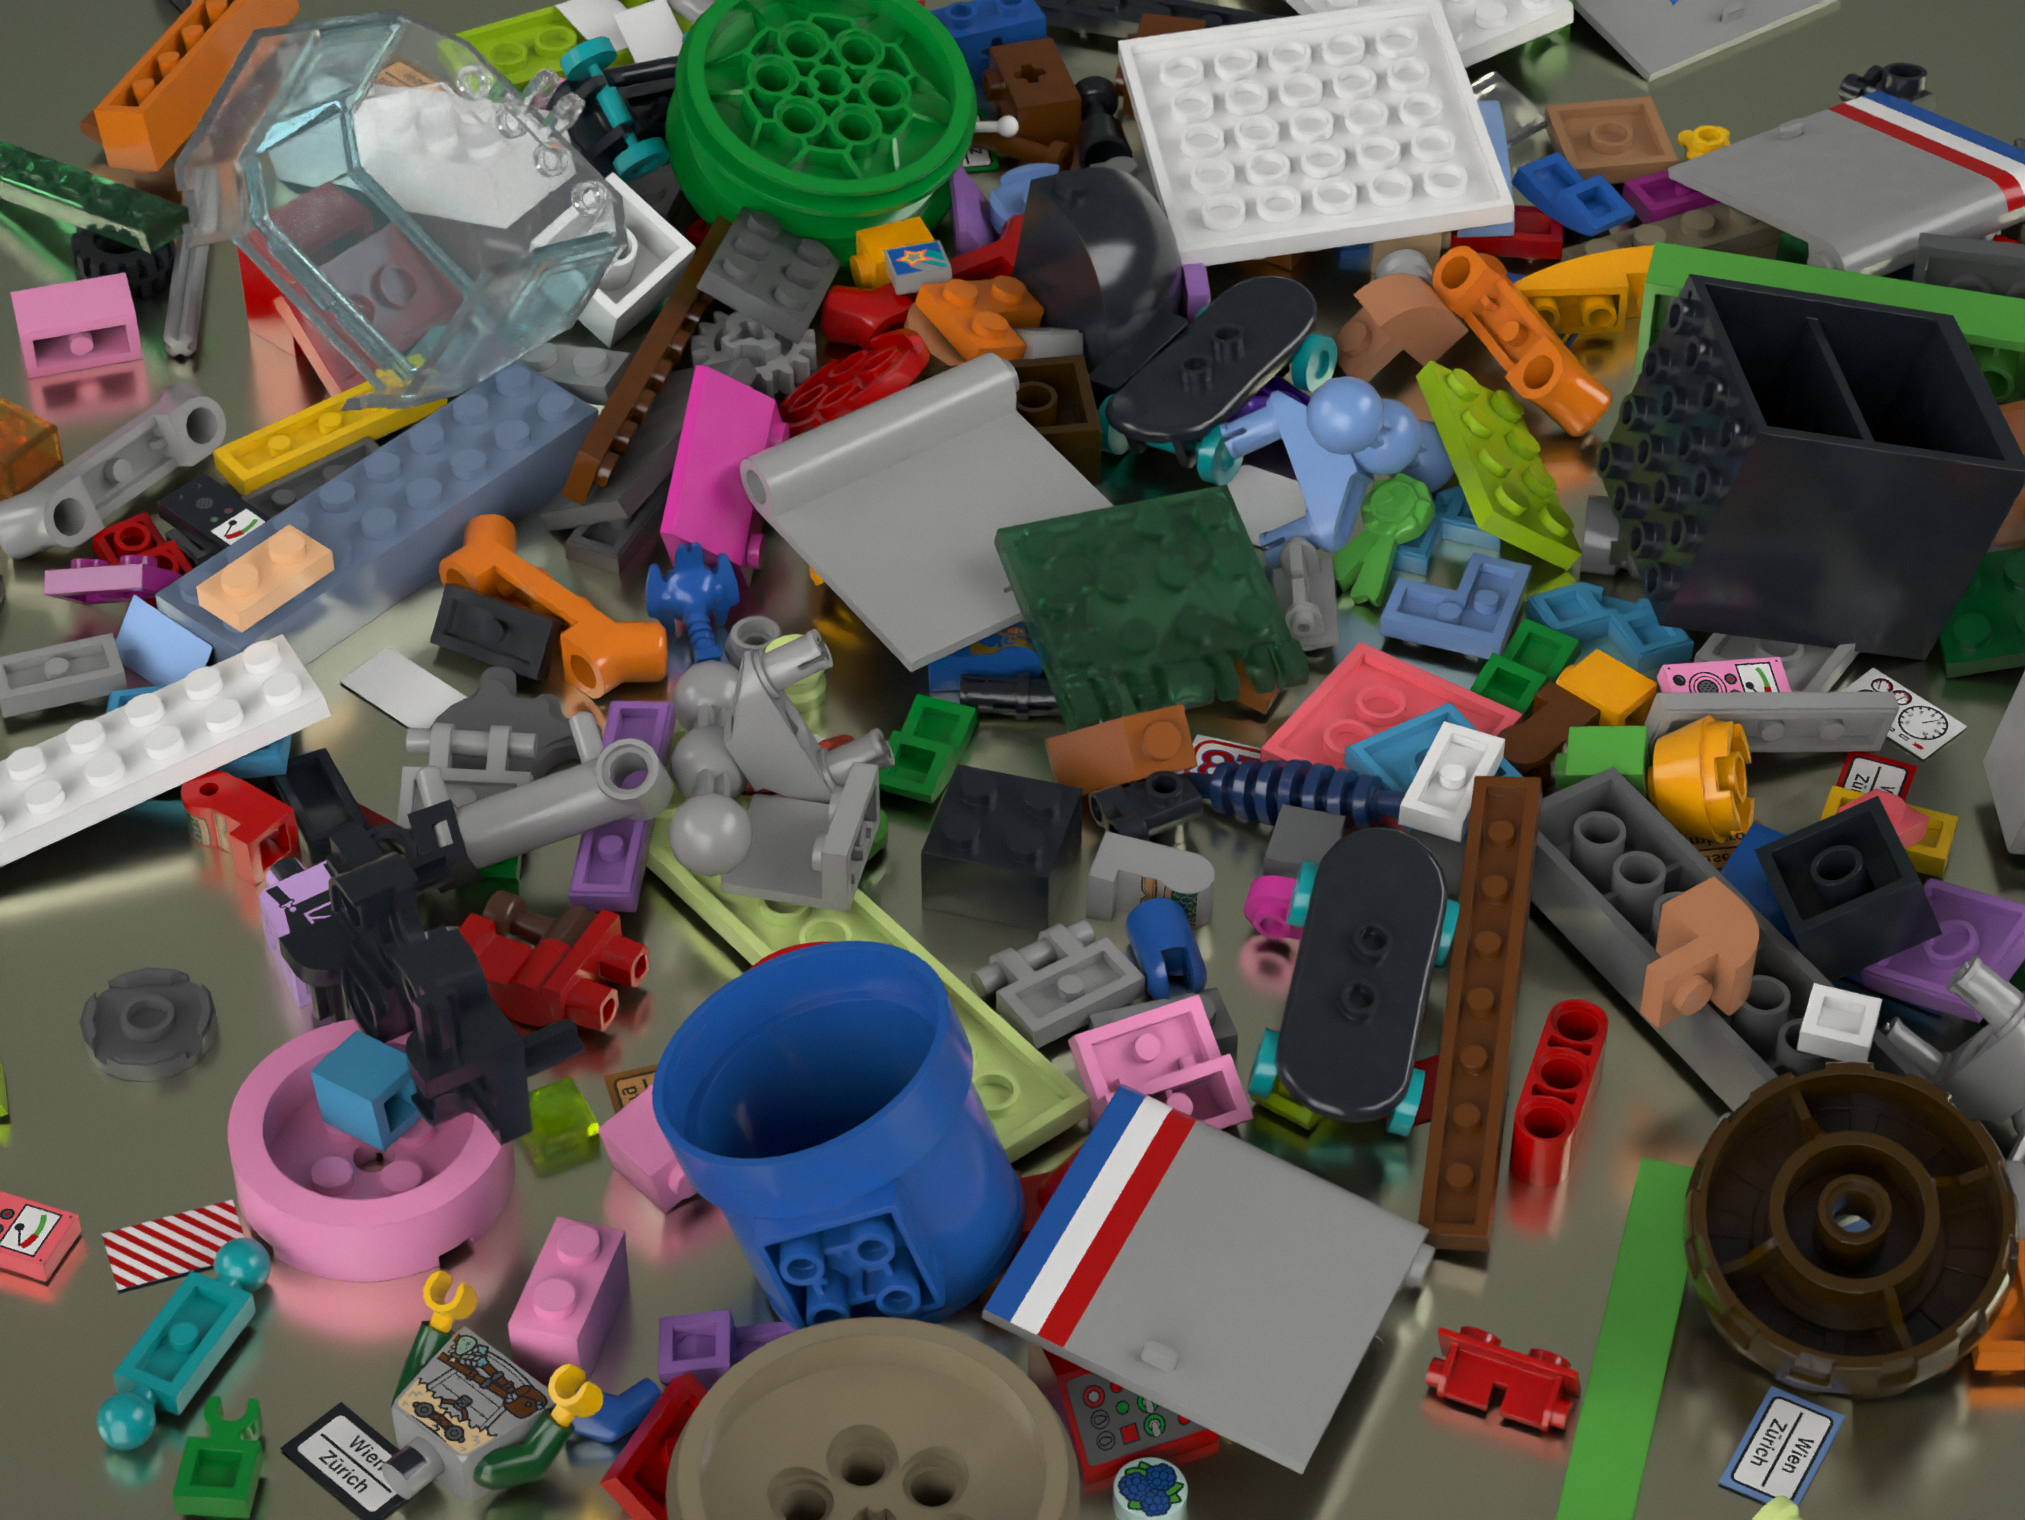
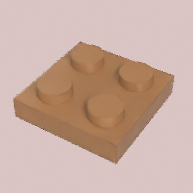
M1651 96L1545 105L1543 124L1555 153L1559 151L1584 180L1601 174L1609 184L1624 183V181L1668 170L1669 167L1678 164L1679 160Z

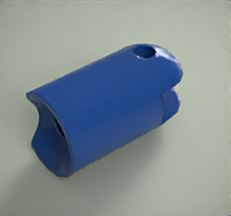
M1153 898L1136 906L1128 915L1125 928L1140 972L1145 976V985L1148 993L1154 1000L1164 998L1169 1000L1168 976H1184L1188 993L1194 992L1198 994L1204 990L1207 984L1206 967L1184 908L1177 901L1169 898Z

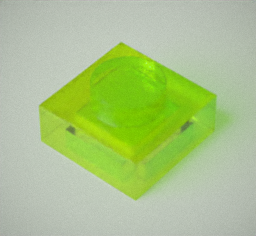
M571 1076L529 1092L533 1131L521 1136L536 1164L600 1140L598 1121Z

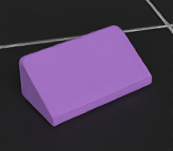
M960 165L949 178L952 199L949 212L955 257L996 241L995 229L989 218V201Z

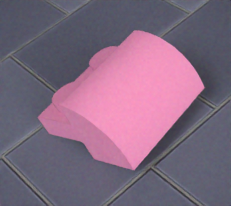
M1199 994L1076 1034L1068 1040L1087 1095L1090 1097L1091 1105L1087 1118L1092 1129L1122 1084L1219 1130L1230 1128L1254 1118L1230 1053L1221 1056Z

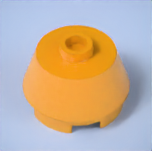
M1707 715L1658 738L1656 741L1653 766L1648 768L1647 774L1649 796L1651 802L1657 804L1658 811L1681 834L1724 843L1727 836H1733L1736 833H1746L1752 826L1755 798L1746 797L1747 776L1745 764H1752L1742 725L1740 723L1733 724V721H1716L1713 716Z

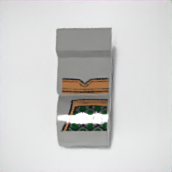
M1105 831L1088 874L1086 917L1112 922L1116 910L1131 913L1136 906L1146 900L1169 898L1177 901L1184 908L1191 929L1199 928L1206 924L1212 916L1215 870L1211 862L1196 853Z

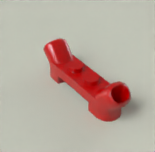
M1024 214L1013 215L1004 223L998 241L948 260L951 265L952 279L974 281L994 279L997 276L1012 277ZM892 282L873 290L835 285L828 290L824 298L821 317L822 332L829 342L861 346L863 349L870 351L873 349L869 343L871 338L904 328L909 309L916 301L918 292L896 295Z

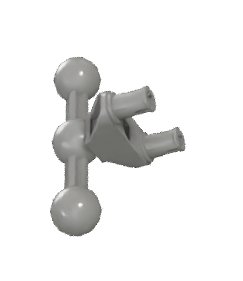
M816 629L809 630L807 634L767 653L760 649L745 651L742 655L739 671L731 664L709 660L693 664L681 674L673 690L672 702H674L679 724L688 733L679 740L671 756L670 771L678 791L688 800L678 807L669 825L668 839L676 860L690 872L713 877L730 873L744 861L752 845L753 829L745 809L734 799L744 792L748 782H750L755 792L764 788L793 799L830 804L834 787H844L853 761L879 765V771L895 765L892 749L886 739L883 740V733L879 728H874L869 733L830 751L826 748H821L784 691L785 688L833 666L832 657L825 642L817 643L821 641V635Z
M1974 955L1970 958L1969 962L1966 961L1955 972L1947 985V990L1952 994L1955 993L1990 1024L1953 1052H1943L1942 1054L1906 1027L1898 1017L1893 1018L1890 1023L1884 1025L1879 1031L1930 1082L1952 1094L1953 1104L1969 1119L1991 1120L1998 1126L2009 1117L2012 1118L2013 1128L2019 1137L2008 1159L2005 1161L2011 1185L2019 1203L2020 1240H2025V991L2021 993L1983 963L1978 955Z

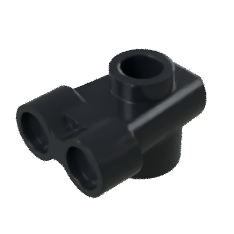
M1892 63L1885 67L1874 65L1868 69L1864 76L1851 73L1844 78L1839 88V97L1843 102L1880 90L1931 112L1934 111L1936 104L1935 95L1925 90L1927 71L1921 66L1910 63Z
M1158 771L1149 775L1145 783L1126 788L1116 784L1089 794V805L1093 818L1106 831L1169 847L1181 844L1188 836L1189 821L1203 814L1202 797L1185 773L1177 775L1170 771Z

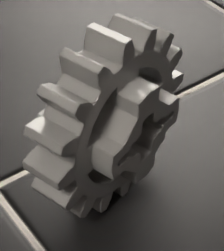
M737 310L729 316L720 311L715 312L714 324L701 322L698 325L699 336L691 337L693 368L696 365L704 366L748 357L758 373L749 387L771 398L779 390L788 395L795 389L794 382H803L810 376V371L817 368L815 332L813 329H807L798 345Z

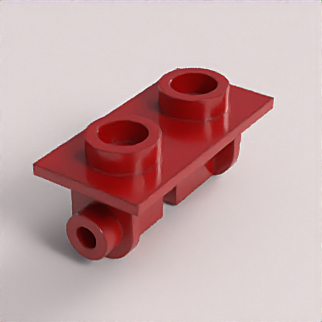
M1462 1326L1459 1333L1439 1327L1437 1335L1442 1355L1447 1357L1446 1360L1433 1357L1425 1380L1426 1385L1437 1388V1396L1486 1411L1496 1386L1506 1390L1499 1410L1500 1416L1549 1432L1552 1426L1565 1430L1570 1419L1573 1402L1563 1399V1394L1577 1399L1581 1395L1579 1372L1570 1369L1571 1364L1568 1360L1542 1349H1530L1528 1355L1500 1347L1502 1342L1498 1337L1475 1327Z

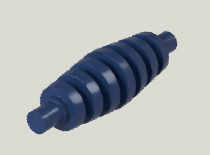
M1292 759L1288 763L1285 760H1268L1264 764L1261 761H1245L1241 765L1237 762H1221L1217 765L1213 774L1188 772L1186 774L1200 793L1202 799H1210L1216 813L1228 816L1236 813L1240 819L1249 821L1259 819L1261 823L1274 827L1281 806L1285 804L1346 816L1345 829H1351L1354 825L1360 829L1373 828L1379 824L1383 816L1399 818L1400 804L1407 793L1386 790L1383 781L1378 776L1362 774L1359 777L1358 773L1352 770L1340 768L1336 771L1333 766L1321 763L1312 765L1310 761Z

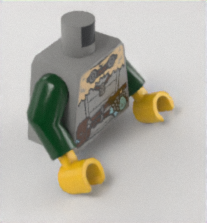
M437 1271L431 1274L423 1288V1298L427 1306L434 1312L430 1321H421L404 1362L391 1403L396 1443L400 1451L382 1465L381 1470L390 1487L404 1499L412 1498L435 1479L462 1501H476L491 1491L532 1483L541 1479L574 1432L575 1426L572 1423L574 1417L587 1418L600 1411L603 1405V1393L601 1388L592 1382L587 1381L584 1383L586 1372L573 1364H565L555 1370L550 1378L548 1388H546L466 1326H463L456 1333L451 1330L454 1320H463L473 1313L476 1309L478 1298L475 1289L463 1281L457 1288L453 1300L445 1304L446 1294L452 1285V1276L444 1271Z

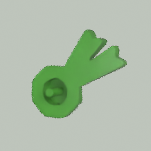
M1403 473L1397 474L1393 478L1376 481L1373 484L1372 490L1365 496L1361 505V516L1365 530L1332 557L1335 581L1343 592L1348 590L1356 580L1350 592V597L1354 604H1360L1365 601L1371 602L1375 607H1379L1382 604L1398 545L1420 537L1435 516V504L1427 485Z

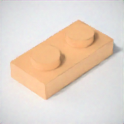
M289 524L196 586L199 605L242 633L335 570L332 551Z

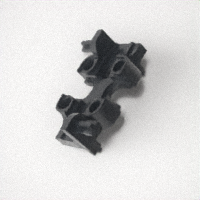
M362 824L330 836L332 854L326 856V861L335 874L328 881L331 909L334 915L278 938L280 952L284 960L300 980L310 985L315 1017L319 1021L330 1016L335 1023L348 1019L347 1009H350L360 1030L383 1043L413 1031L407 1038L405 1047L407 1067L412 1079L416 1083L417 1093L411 1095V1101L429 1125L435 1127L468 1112L476 1115L486 1124L500 1145L532 1132L527 1078L584 1053V1044L577 1036L575 1023L570 1017L564 1018L521 1037L489 995L487 980L479 960L458 929L455 928L448 931L444 925L427 931V940L419 921L416 897L454 881L453 872L447 865L446 855L440 847L405 860L395 851L384 855Z

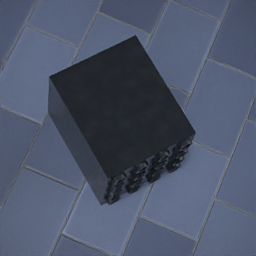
M1689 274L1679 296L1671 301L1666 314V323L1655 345L1647 350L1643 359L1642 372L1631 394L1624 397L1619 410V419L1608 441L1601 444L1596 457L1597 474L1603 481L1611 502L1612 512L1618 519L1627 542L1628 553L1634 560L1643 583L1644 594L1649 598L1659 626L1835 649L1839 645L1856 643L1854 651L1926 660L2025 486V457L1954 315Z

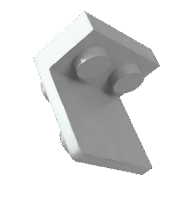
M853 761L844 787H834L830 804L761 793L754 794L746 811L753 829L752 845L744 861L730 873L722 875V891L729 894L849 913L880 823L879 765Z

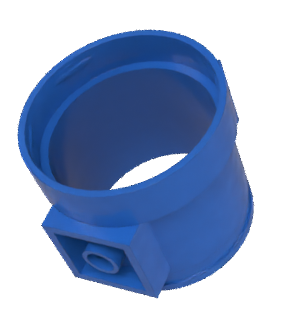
M838 941L814 945L780 955L744 972L713 993L683 1022L665 1048L657 1066L652 1089V1105L659 1127L693 1188L707 1201L720 1208L752 1271L763 1287L764 1293L774 1312L782 1322L785 1321L796 1331L821 1323L863 1317H893L918 1320L936 1325L963 1309L990 1286L1010 1260L1020 1240L1025 1221L1026 1205L1024 1192L972 1081L973 1055L968 1036L939 976L928 963L917 955L890 944L871 941Z

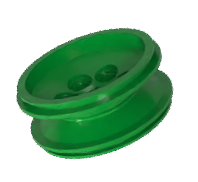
M716 0L692 25L679 52L675 73V90L667 111L665 143L671 154L669 157L670 165L686 199L707 225L711 227L718 214L733 223L743 206L751 211H762L776 218L781 223L783 229L797 237L812 239L826 246L831 251L833 257L842 261L838 271L851 270L850 257L857 255L856 231L920 216L929 232H931L945 217L952 205L949 178L960 165L963 167V160L970 148L976 128L977 96L969 68L955 39L946 27L916 0Z

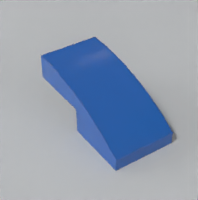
M1559 151L1519 167L1511 182L1525 198L1550 218L1567 228L1591 237L1632 220L1636 213L1601 174L1584 180Z

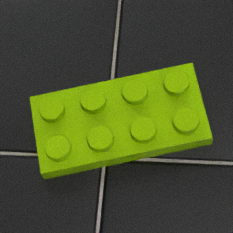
M1430 360L1416 375V379L1478 529L1567 571L1580 558L1582 552L1572 531L1574 523L1563 510L1555 492L1557 484L1551 475L1546 472L1540 458V445L1529 433L1523 419L1524 409L1515 397L1504 390L1494 392L1478 384L1470 374L1462 369L1455 368L1452 371Z

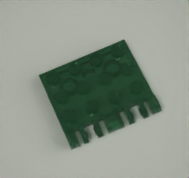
M1227 484L997 529L993 543L1069 732L1100 724V718L1103 723L1122 717L1123 705L1116 685L1126 684L1138 713L1160 709V701L1163 708L1183 704L1184 710L1211 705L1214 701V688L1218 699L1220 698L1221 701L1237 699L1239 697L1240 684L1237 670L1234 669L1233 661L1241 660L1248 679L1251 681V685L1254 691H1257V694L1273 692L1275 684L1279 689L1283 690L1306 685L1309 681V665L1300 641L1293 638L1290 634Z

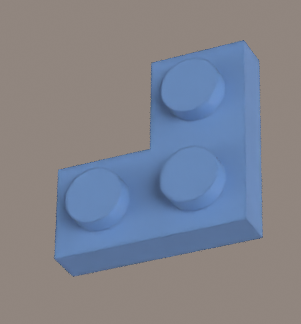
M1472 553L1457 591L1397 578L1381 616L1380 635L1489 659L1492 653L1501 656L1530 585L1532 565Z

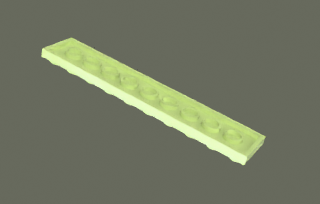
M681 729L673 734L666 770L672 779L673 794L669 805L661 814L656 816L646 866L750 964L754 965L764 957L781 949L809 942L871 941L905 949L930 965L939 976L948 993L972 1048V1081L1006 1151L1010 1164L1089 1116L1090 1097L858 887L849 913L725 893L721 888V877L723 874L713 877L690 872L675 858L668 839L669 825L678 807L688 799L678 791L670 771L671 756L679 740L687 733ZM746 787L744 792L734 800L747 811L754 794Z

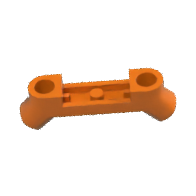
M1458 246L1450 249L1440 258L1432 275V286L1435 292L1452 312L1464 319L1506 370L1505 378L1516 392L1537 405L1571 437H1582L1612 405V392L1584 368L1510 280L1503 263L1496 257L1485 253H1477L1468 246Z
M485 514L470 519L464 528L462 548L445 557L439 563V575L444 588L446 583H458L564 620L556 650L562 653L564 680L593 699L601 698L621 683H659L667 675L666 628L658 621L611 620L595 609L586 598L576 596L554 581L545 570L535 568L516 555L518 539L514 524L504 516Z

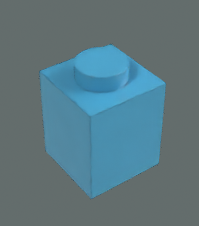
M359 1030L355 1031L333 1052L327 1054L310 1071L322 1120L383 1152L423 1117L411 1101V1095L417 1093L416 1083L412 1079L407 1067L406 1054Z

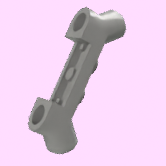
M177 382L167 386L160 392L155 405L29 491L0 501L1 548L8 556L21 560L52 547H75L84 543L105 528L102 522L105 517L179 466L193 467L212 454L213 450L222 444L226 434V419L222 408L216 401L206 397L203 391L192 383Z

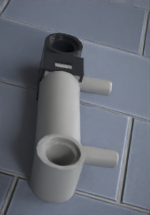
M582 711L574 714L569 720L581 764L458 808L448 797L441 769L436 766H426L421 768L415 775L424 809L407 814L413 836L403 827L390 823L376 825L367 830V832L384 855L395 851L400 855H405V860L440 847L446 855L447 865L452 870L454 877L453 882L437 888L440 893H444L484 879L482 868L624 818L633 821L651 820L661 814L669 805L673 794V784L669 773L650 745L643 740L626 738L617 740L604 749L594 714ZM640 770L648 771L646 779L641 785L634 789H621L624 779L629 774ZM424 894L417 896L416 899H421Z

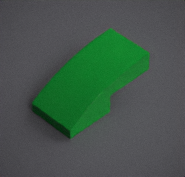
M1524 618L1502 655L1491 654L1470 691L1523 714V724L1533 715L1535 693L1550 681L1556 683L1563 670L1570 665H1574L1581 654L1580 641Z
M917 694L901 732L893 730L888 743L894 755L895 765L879 771V790L933 803L949 782L978 724L976 708Z

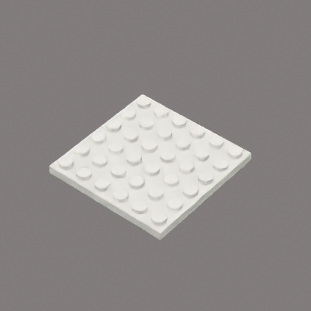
M1406 0L1118 41V57L1159 204L1176 238L1182 269L1184 264L1203 263V265L1208 267L1210 265L1263 259L1307 251H1319L1363 243H1375L1411 236L1486 227L1514 221V203L1440 0Z

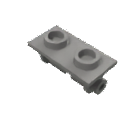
M1293 537L1286 542L1280 551L1282 568L1273 569L1278 649L1292 654L1340 645L1333 559L1318 560L1315 547L1307 539Z

